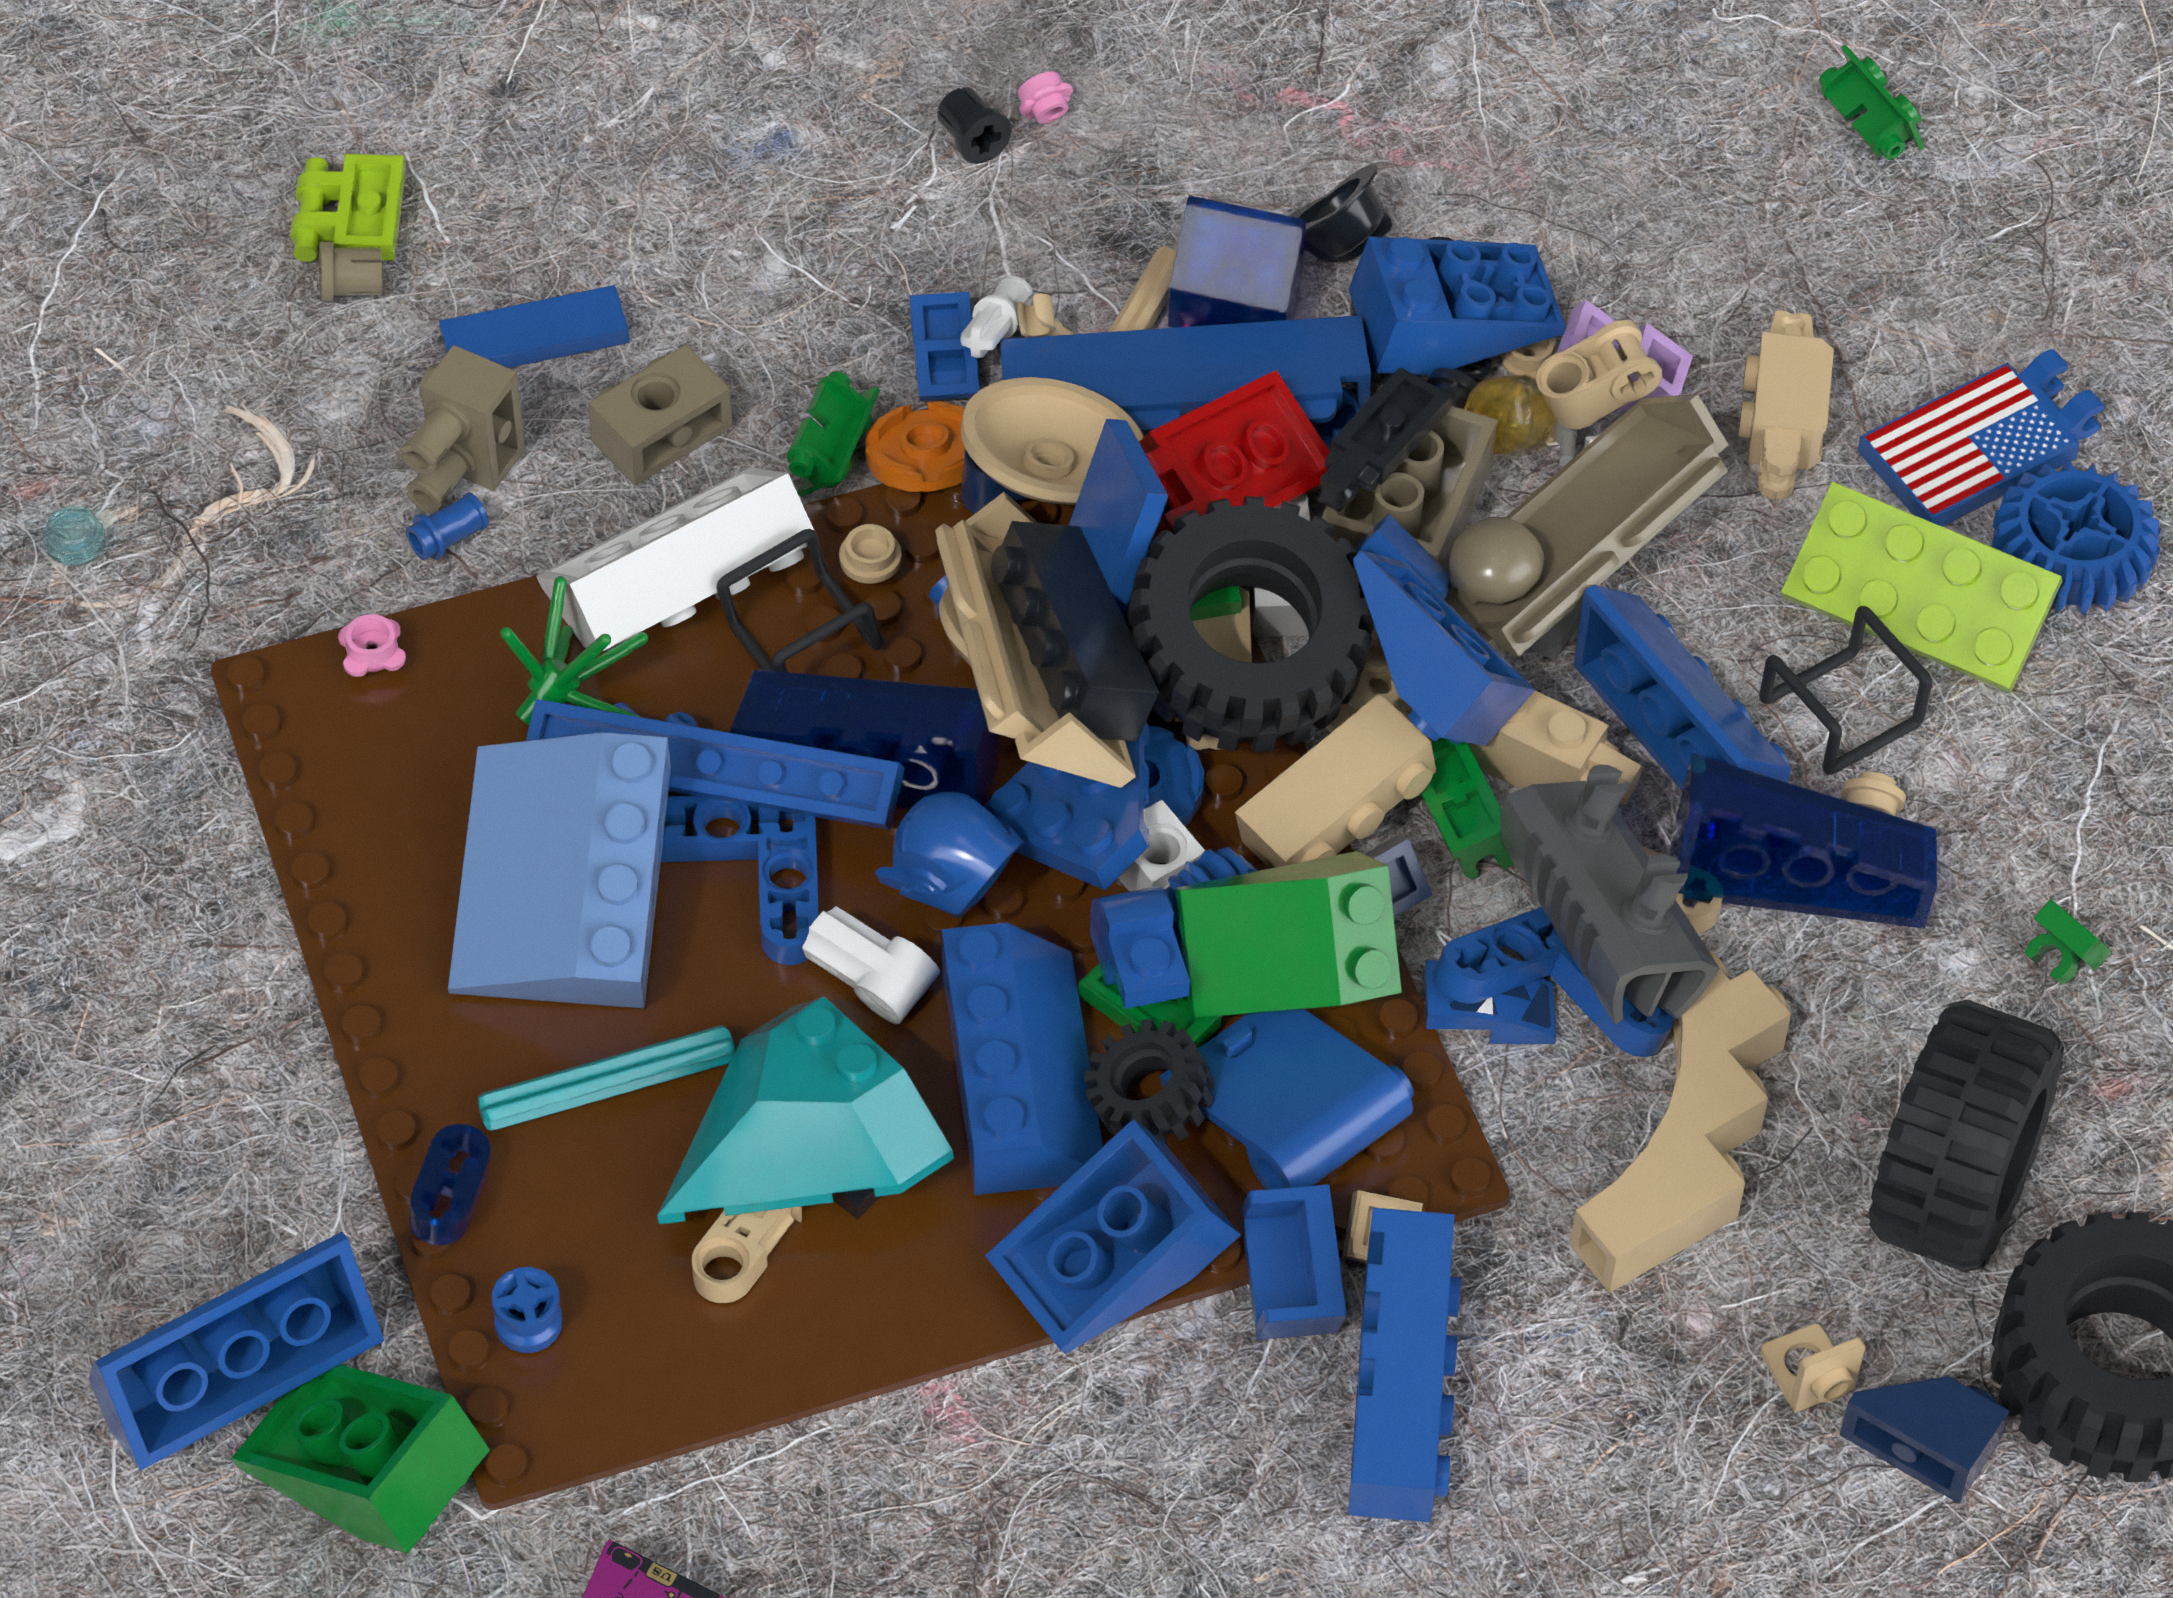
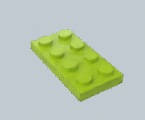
M1832 481L1781 590L1783 598L1851 627L1853 626L1857 608L1867 606L1908 651L2011 694L2062 584V576ZM1866 623L1864 632L1879 638Z

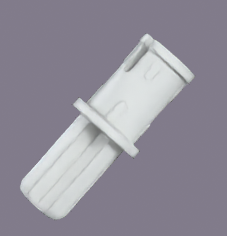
M1007 276L999 282L992 295H987L979 300L974 307L972 321L964 329L960 337L961 345L970 348L971 356L983 358L989 350H993L1001 339H1007L1014 334L1019 326L1016 303L1022 302L1026 305H1031L1033 299L1028 298L1033 294L1030 285L1020 277Z

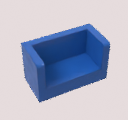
M1317 1185L1250 1191L1240 1209L1257 1340L1337 1333L1347 1313L1330 1186Z

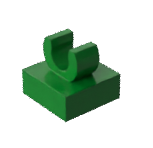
M2050 899L2034 917L2049 933L2033 938L2029 942L2025 954L2037 963L2047 951L2052 949L2060 950L2061 961L2053 969L2050 976L2058 983L2064 984L2075 975L2078 969V957L2096 971L2112 951Z

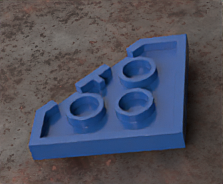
M1145 722L1137 741L1125 740L1136 777L1121 788L1028 762L1003 787L998 789L983 807L1007 822L1024 841V844L1015 852L1106 890L1149 847V829L1144 822V805L1149 804V768L1144 761V746L1149 744V726L1147 722Z

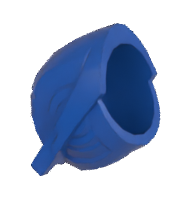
M940 792L922 798L909 810L900 822L895 834L893 867H879L875 874L880 883L900 890V895L938 908L954 918H960L971 910L993 886L1007 866L1013 853L1024 844V841L1007 822L990 813L970 796L960 792Z

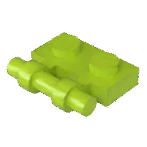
M345 154L343 172L328 171L329 164L325 159L319 157L309 158L305 163L304 173L300 174L297 179L295 196L300 202L299 213L292 217L290 238L295 243L294 257L302 262H311L317 257L320 242L333 241L334 248L380 247L381 260L395 261L406 173L404 155ZM330 200L339 201L337 212L323 211V206L327 205Z

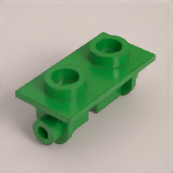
M1846 44L1842 46L1841 50L1847 63L1840 69L1831 67L1821 74L1819 78V84L1822 86L1821 95L1829 101L1846 122L1863 109L1867 111L1851 125L1876 156H1885L1888 160L1898 157L1905 148L1904 142L1908 139L1919 150L1924 148L1916 125L1922 119L1912 103L1902 93L1895 98L1892 97L1884 88L1888 84L1885 75L1869 56L1860 61Z
M838 371L830 372L828 376L822 377L819 380L807 412L822 427L811 417L802 420L786 455L789 462V471L793 475L803 478L797 492L799 496L802 497L824 487H835L849 474L853 465L851 456L859 438L867 431L872 422V415L870 413L880 392L877 386L858 393L850 386V378Z

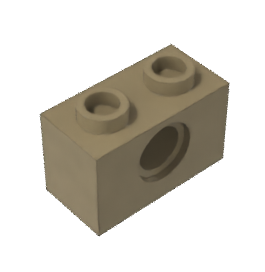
M687 344L667 356L654 359L644 370L617 386L614 385L604 389L594 400L588 403L591 441L634 486L732 427L730 388Z

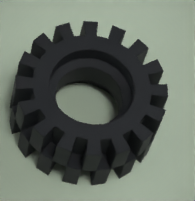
M1153 1019L1141 1020V1032L1137 1033L1131 1023L1120 1027L1124 1038L1116 1042L1109 1034L1101 1041L1107 1051L1105 1055L1093 1051L1089 1062L1095 1071H1085L1084 1082L1089 1088L1085 1090L1087 1098L1109 1133H1113L1114 1136L1135 1119L1162 1140L1167 1147L1169 1145L1166 1135L1173 1132L1180 1142L1189 1136L1184 1127L1188 1121L1199 1127L1205 1119L1198 1106L1211 1108L1214 1098L1208 1089L1215 1087L1214 1078L1209 1072L1210 1068L1189 1034L1182 1028L1177 1031L1173 1023L1163 1020L1160 1029H1158ZM1157 1069L1171 1070L1172 1075L1168 1083L1157 1094L1142 1100L1128 1099V1091L1133 1083L1142 1075Z

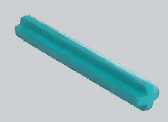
M719 1025L483 1092L478 1096L479 1113L487 1130H497L728 1064L735 1052L734 1042L727 1027Z

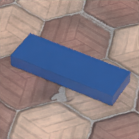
M615 285L439 321L440 334L446 353L455 345L507 368L630 343L629 329Z

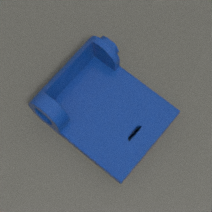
M1305 1009L1248 1013L1198 1048L1210 1068L1209 1072L1214 1078L1215 1087L1208 1089L1214 1098L1211 1108L1198 1107L1206 1118L1246 1146L1250 1165L1266 1190L1314 1186L1401 1123L1413 1112L1411 1098L1414 1096V1090L1407 1076L1394 1065L1386 1066ZM1167 1070L1159 1076L1163 1087H1165L1172 1075L1171 1070Z

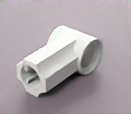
M837 906L830 911H823L809 927V934L802 946L806 958L853 987L856 995L868 1008L893 1024L901 1023L940 975V970L936 963L915 944L898 936L890 941Z

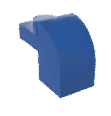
M1161 886L1094 898L1092 900L1090 936L1106 985L1117 983L1125 1009L1189 996L1190 979L1173 930L1174 912L1168 896Z

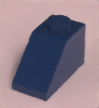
M1947 1376L1854 1392L1847 1404L1840 1436L1960 1504L1999 1445L2009 1410L1997 1404L1996 1400L1986 1391L1974 1386H1965Z

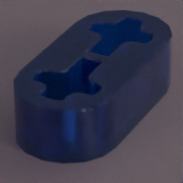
M453 1124L438 1131L432 1139L414 1185L410 1201L408 1222L411 1231L418 1239L428 1244L446 1245L460 1239L468 1229L488 1175L491 1145L488 1137L481 1130L467 1124ZM457 1151H464L469 1153V1157H466L463 1161L459 1174L450 1172V1158H454ZM441 1194L451 1197L449 1210L444 1212L442 1218H435L430 1215V1211L436 1208Z

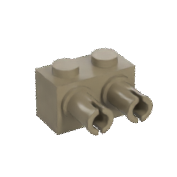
M453 345L439 364H432L426 370L419 388L420 397L423 399L425 420L400 450L403 452L401 457L405 463L418 472L415 479L407 485L406 490L408 492L406 495L416 507L428 513H435L440 510L442 503L461 478L494 491L525 450L517 372Z

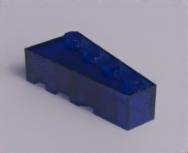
M1691 753L1670 841V856L1680 861L1676 874L1688 873L1687 880L1678 894H1683L1686 899L1711 902L1713 897L1722 898V903L1925 929L1937 889V829Z

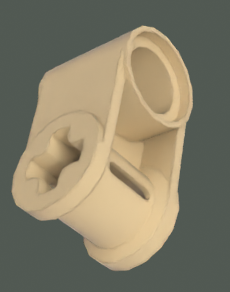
M1619 320L1609 323L1592 336L1562 352L1551 355L1542 363L1537 372V386L1552 414L1561 426L1568 429H1583L1591 426L1600 418L1629 402L1647 396L1660 384L1663 376L1662 369L1656 360L1647 357L1641 346V331L1634 322ZM1617 340L1621 346V348H1619L1618 350H1616L1613 346V341ZM1633 372L1638 377V380L1635 382L1630 377V374Z

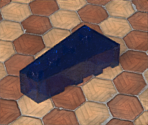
M754 670L730 729L733 734L899 762L905 770L896 806L911 809L922 798L940 792H960L970 796L984 806L998 768L999 734L989 731L978 689Z

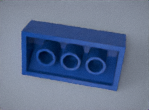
M1598 585L1585 589L1573 666L1721 837L1728 836L1784 805L1791 771L1785 753L1776 743L1768 742L1751 723L1747 710L1738 700L1730 699L1713 680L1712 673L1707 664L1700 657L1692 656L1676 638L1669 621L1663 615L1655 614L1638 595Z
M1009 923L942 929V975L974 1195L1061 1186L1103 1147L1098 1114L1089 1102L1085 1090L1089 1089L1084 1082L1085 1071H1091L1072 952Z
M340 1232L94 1361L88 1379L109 1430L141 1471L383 1342L384 1338L349 1240L343 1232Z

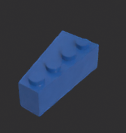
M1372 1207L1364 1280L1348 1515L1431 1522L1434 1496L1447 1497L1450 1456L1438 1455L1439 1436L1451 1437L1454 1395L1442 1394L1443 1376L1455 1375L1458 1336L1446 1335L1447 1316L1458 1317L1461 1277L1450 1276L1455 1214Z

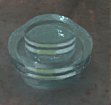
M68 506L57 510L50 516L43 530L42 540L44 549L51 559L65 565H78L86 563L99 555L104 548L106 536L103 524L92 512L80 506Z

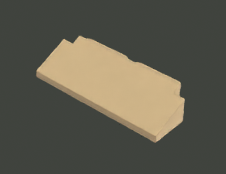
M1003 492L968 520L964 521L962 519L952 528L943 523L935 530L937 544L989 731L1014 738L1020 759L1119 788L1123 787L1136 777L1125 740L1099 739L1070 712L1059 719L1056 710L1050 705L1048 693L1036 667L1030 661L1029 651L1019 629L1011 619L1010 610L1003 594L992 577L991 561L993 553L998 546L1002 545L1011 522H1038L1008 494Z

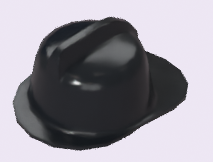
M1370 164L1361 168L1342 181L1328 194L1277 222L1258 239L1257 247L1260 249L1273 248L1294 239L1320 260L1341 262L1352 260L1361 255L1368 237H1383L1392 227L1391 218L1371 184L1378 171L1377 165Z

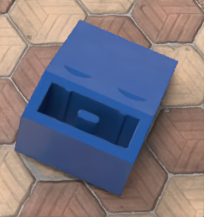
M1368 237L1349 287L1357 316L1362 315L1365 340L1376 373L1394 374L1400 367L1412 374L1430 375L1437 368L1454 369L1563 335L1566 330V325L1536 245L1410 239L1406 237Z

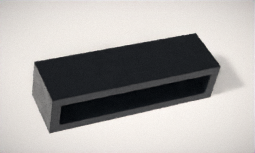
M1012 521L1002 545L998 546L993 553L991 573L993 580L998 584L1008 605L1011 619L1017 625L1029 651L1030 661L1036 667L1046 688L1050 705L1056 710L1059 719L1070 712L1099 739L1137 741L1159 691L1081 528L1078 526Z

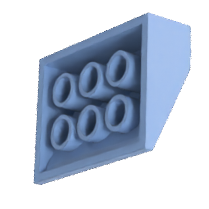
M602 732L478 747L448 992L450 994L645 1009L671 772L668 737Z

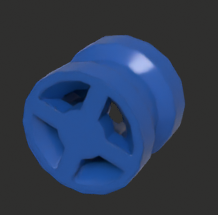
M519 1267L506 1272L496 1281L492 1290V1309L494 1312L495 1332L500 1342L509 1349L520 1353H534L548 1348L558 1338L562 1329L560 1293L554 1278L544 1270L534 1267ZM521 1313H524L525 1319L519 1317V1315H521Z

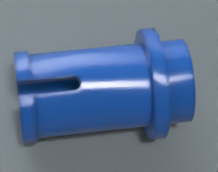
M468 492L461 499L428 517L422 513L413 517V524L406 528V536L411 548L420 559L426 560L432 557L438 560L445 556L447 547L478 530L482 531L487 528L489 520L482 503L473 493Z

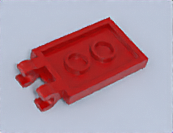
M1277 370L1148 432L1139 441L1168 494L1167 503L1172 509L1161 517L1162 522L1158 524L1153 540L1162 530H1169L1173 533L1175 519L1189 510H1196L1200 517L1205 515L1208 502L1227 498L1230 501L1231 507L1242 506L1245 496L1264 497V506L1280 509L1282 501L1293 503L1322 488L1320 479L1328 470L1324 464L1325 458L1330 451Z

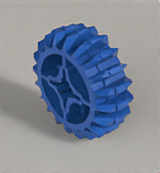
M2068 460L2061 468V471L2057 472L2045 463L2041 470L2038 471L2037 476L2024 472L2016 487L2009 486L2008 491L2003 495L2000 509L1995 512L1992 525L1995 529L1992 538L1993 548L2062 576V584L2054 599L2057 613L2066 604L2076 605L2083 616L2090 609L2092 603L2105 612H2108L2110 607L2114 605L2116 599L2128 603L2131 596L2135 594L2136 588L2143 589L2144 584L2150 578L2152 565H2156L2160 551L2158 546L2160 528L2159 520L2152 518V501L2138 500L2140 496L2138 484L2123 487L2119 485L2118 471L2105 477L2097 474L2094 463L2086 471L2076 470L2070 460Z

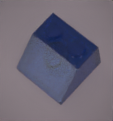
M1189 195L1169 288L1168 327L1294 320L1301 299L1306 220Z

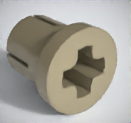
M332 242L319 243L320 301H333L334 295H381L382 262L380 247L333 248Z

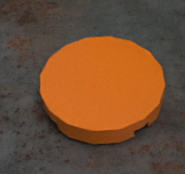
M942 401L927 402L928 409L912 411L910 404L897 407L878 418L867 431L865 440L866 463L873 477L888 487L908 492L937 491L961 483L965 447L961 439L960 425L964 407Z

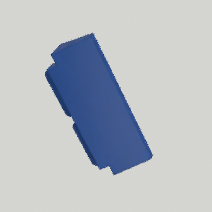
M1362 315L1000 340L1003 380L1037 377L1060 380L1082 386L1106 397L1122 408L1137 424L1142 435H1146L1148 432L1274 370H1277L1311 423L1328 422L1334 418L1337 410L1342 409L1343 391L1341 383L1355 382L1357 404L1360 408L1370 399L1371 372Z

